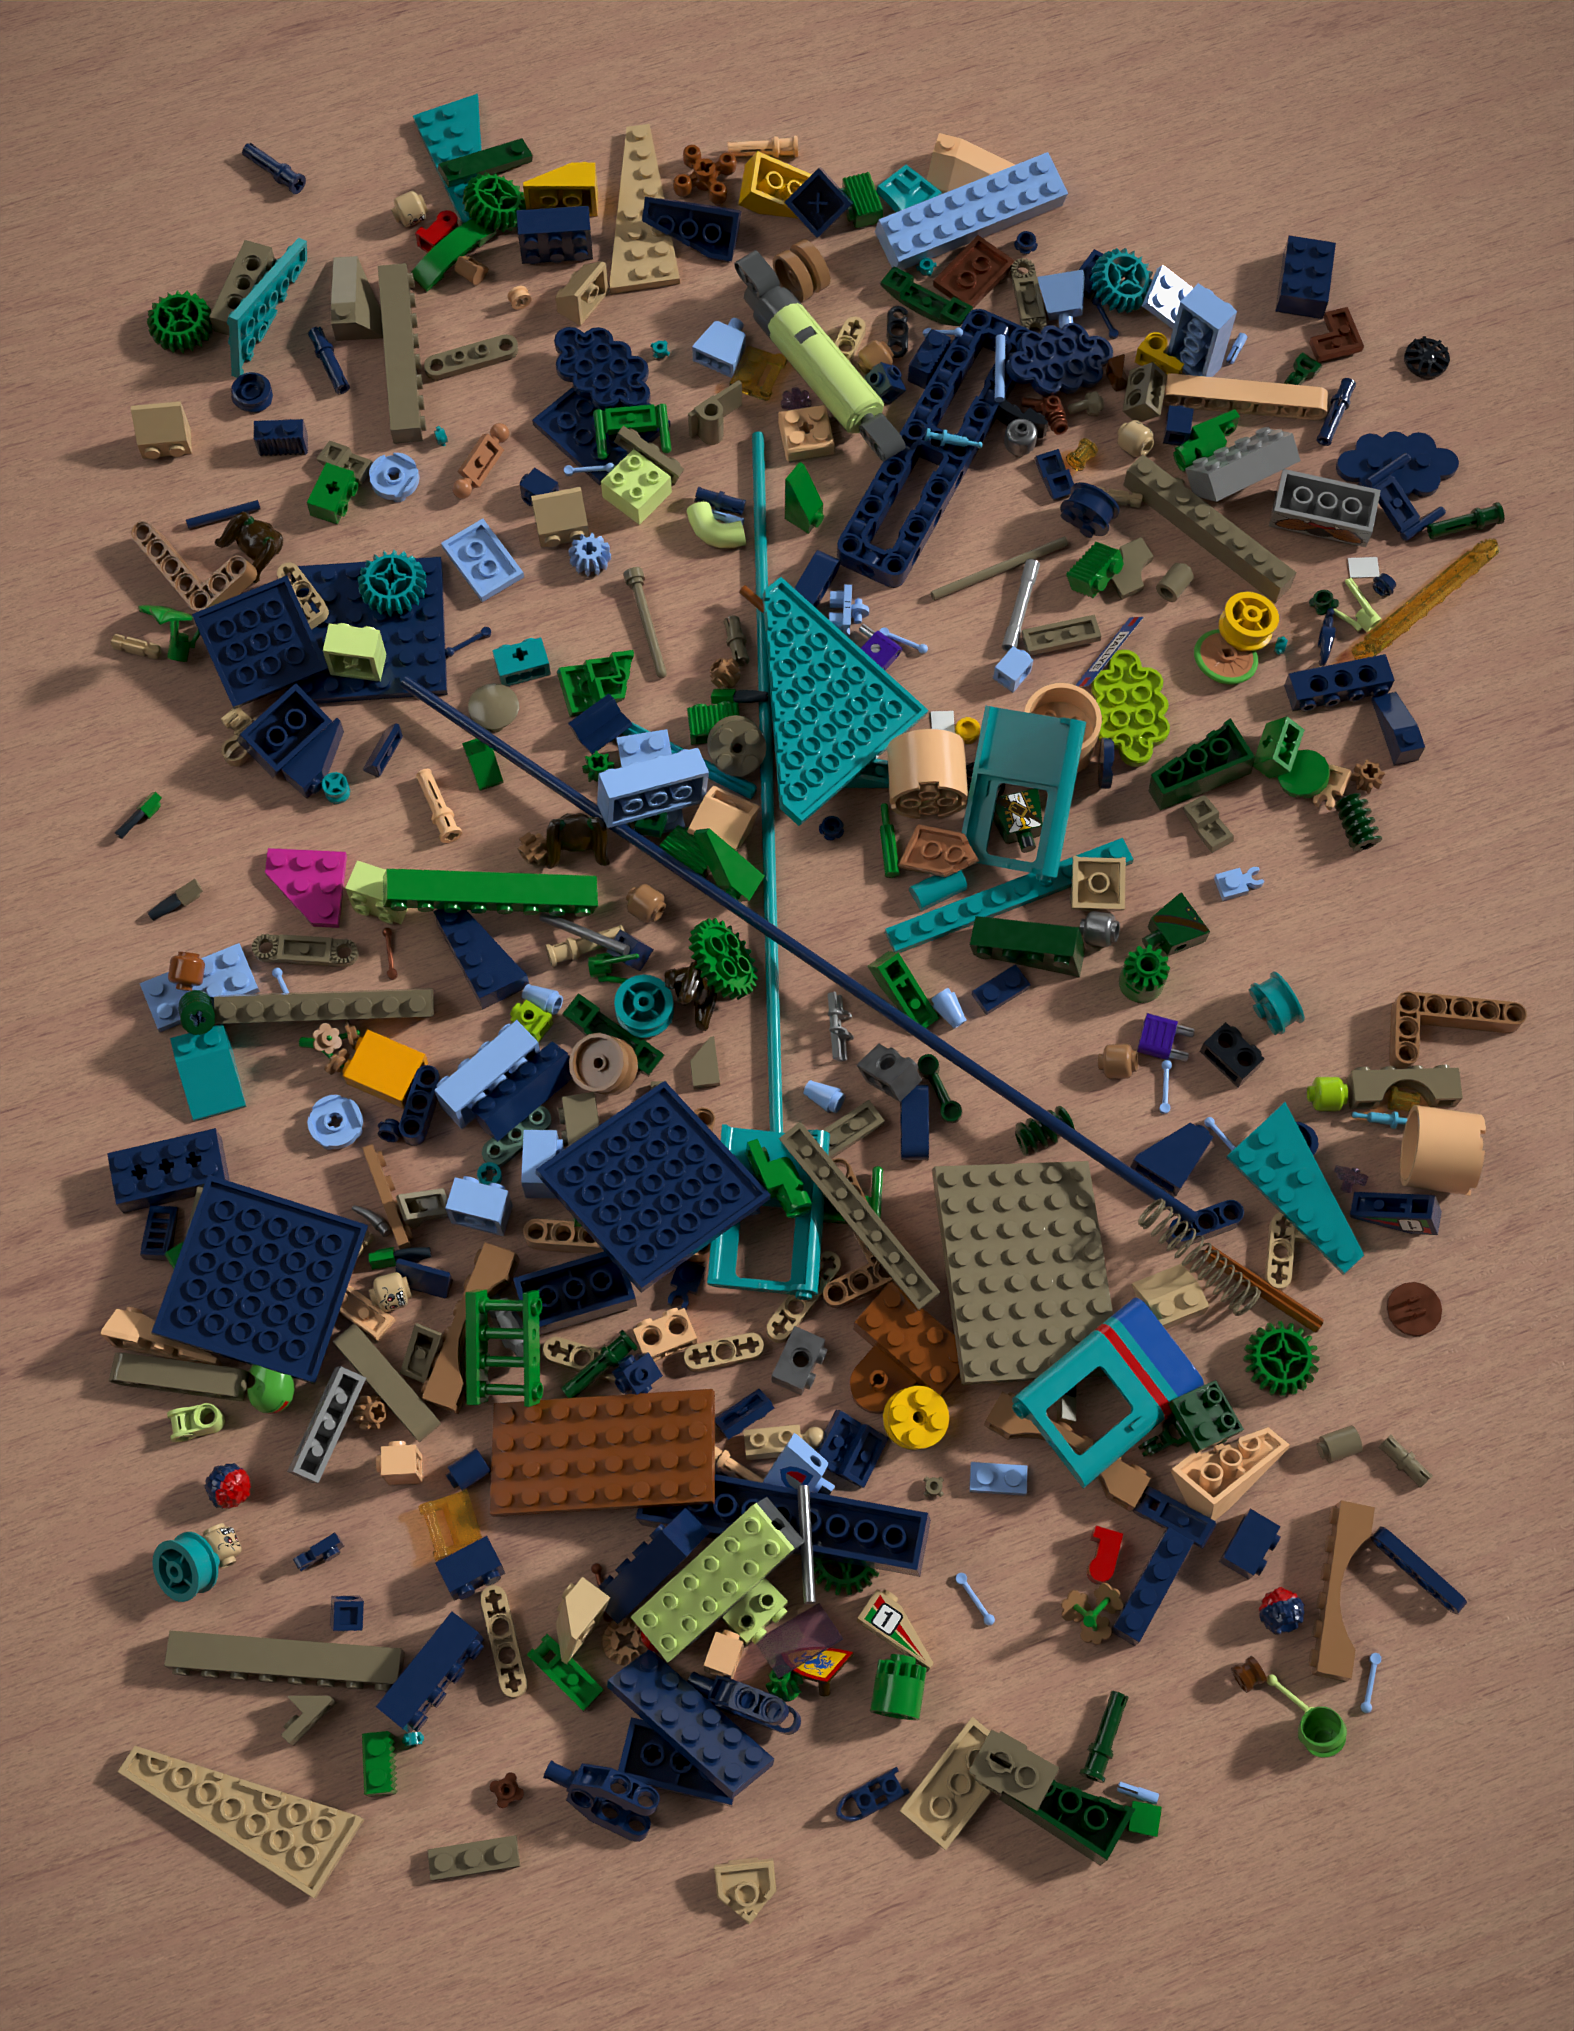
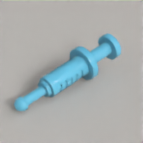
M927 428L925 434V441H928L929 438L941 440V446H944L945 443L962 447L972 445L981 448L983 446L982 442L968 441L967 437L948 434L947 430H943L942 434L930 432V429Z
M1393 1111L1392 1114L1370 1112L1368 1114L1352 1113L1353 1118H1365L1371 1123L1388 1124L1392 1129H1396L1397 1124L1405 1125L1407 1118L1398 1117V1112Z

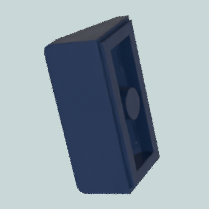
M395 723L386 728L363 767L364 772L378 778L381 776L403 738L399 724Z
M397 1259L395 1272L400 1273L402 1277H407L411 1290L444 1299L448 1297L453 1282L449 1272Z

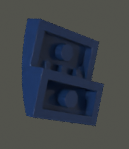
M835 1410L824 1432V1439L815 1451L827 1460V1470L864 1488L889 1438L871 1426L858 1422L843 1411Z

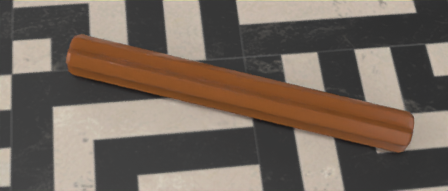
M1209 1246L1206 1248L1202 1256L1208 1253ZM1212 1246L1211 1251H1212V1250H1218V1249L1215 1248L1214 1246ZM1218 1250L1219 1258H1227V1265H1234L1235 1272H1242V1280L1249 1279L1250 1287L1255 1286L1261 1291V1298L1315 1333L1319 1331L1324 1323L1321 1317ZM1217 1253L1209 1254L1206 1261L1209 1263L1214 1261ZM1219 1260L1215 1267L1218 1269L1222 1268L1225 1260ZM1226 1268L1224 1270V1273L1229 1276L1232 1273L1233 1268ZM1236 1274L1232 1278L1238 1282L1240 1274ZM1247 1281L1241 1283L1246 1288L1248 1287Z

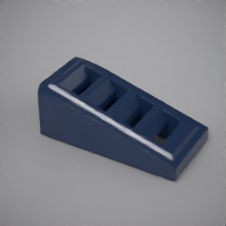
M150 1205L140 1256L144 1260L168 1261L165 1253L173 1248L178 1207ZM156 1213L170 1214L169 1219L156 1218ZM155 1224L168 1225L167 1229L154 1228ZM153 1234H166L165 1238H153ZM152 1244H163V1248L151 1247Z

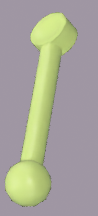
M1270 1674L1267 1676L1266 1682L1268 1685L1279 1689L1303 1709L1305 1713L1314 1708L1305 1705L1281 1685L1275 1675Z

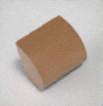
M459 256L455 264V272L474 285L480 284L489 270L487 266L472 256Z

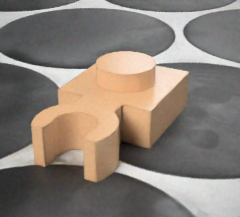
M1328 764L1330 768L1329 782L1320 794L1314 796L1313 803L1316 807H1319L1323 800H1327L1325 806L1327 810L1331 811L1335 806V795L1343 796L1353 774L1350 769Z

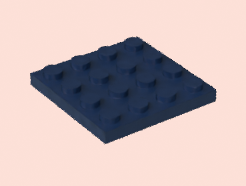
M573 387L532 420L533 426L578 467L606 466L608 463H613L616 467L629 454V452L614 442L617 434L608 435V433H605L608 456L604 460L598 458L593 412L598 410V408L593 405L591 397L579 396ZM658 428L657 431L638 432V434L647 443H652L660 436V431ZM607 471L585 472L599 486L601 481L609 474Z
M287 575L192 614L234 709L329 670Z

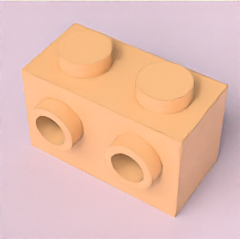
M404 1441L389 1442V1446H381V1455L376 1456V1469L388 1485L423 1483L422 1454L416 1445H406Z

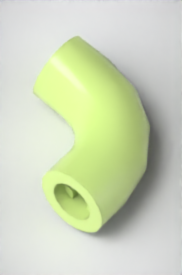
M707 502L694 503L687 508L688 519L696 536L706 544L717 548H735L746 545L741 521L731 523L718 522L714 519L711 506Z

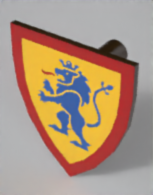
M821 1647L797 1649L782 1653L781 1657L784 1664L793 1673L802 1678L818 1682L819 1695L825 1697L831 1693L830 1681L854 1653L841 1649Z

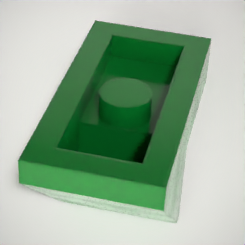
M477 738L462 743L479 791L504 783L492 748Z

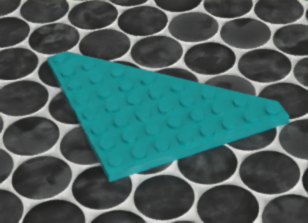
M780 577L764 590L762 597L780 809L800 826L884 753L892 739L908 732L926 716L929 710L788 582Z

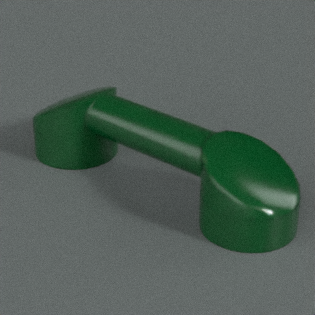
M932 1054L921 1056L917 1063L918 1070L922 1077L929 1079L942 1105V1119L947 1123L958 1122L963 1114L962 1107L958 1102L950 1099L938 1075L940 1070L938 1059Z

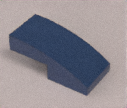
M1059 449L1037 455L1034 459L1051 498L1056 500L1071 495L1070 490L1074 482L1069 469L1066 470Z

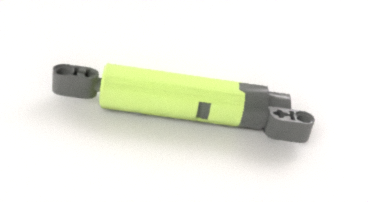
M754 250L734 262L737 274L747 285L744 292V300L754 311V320L843 428L851 434L861 433L863 439L882 461H886L904 450L906 446L902 436L882 414L884 407L882 399L788 288H781L779 286V279L775 271L761 254Z

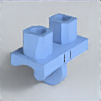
M844 584V591H830V608H843V613L829 612V620L839 630H842L847 637H850L851 617L854 618L855 624H861L862 618H866L869 615V607L862 604L863 600L860 598L855 599V604L851 605L852 585Z

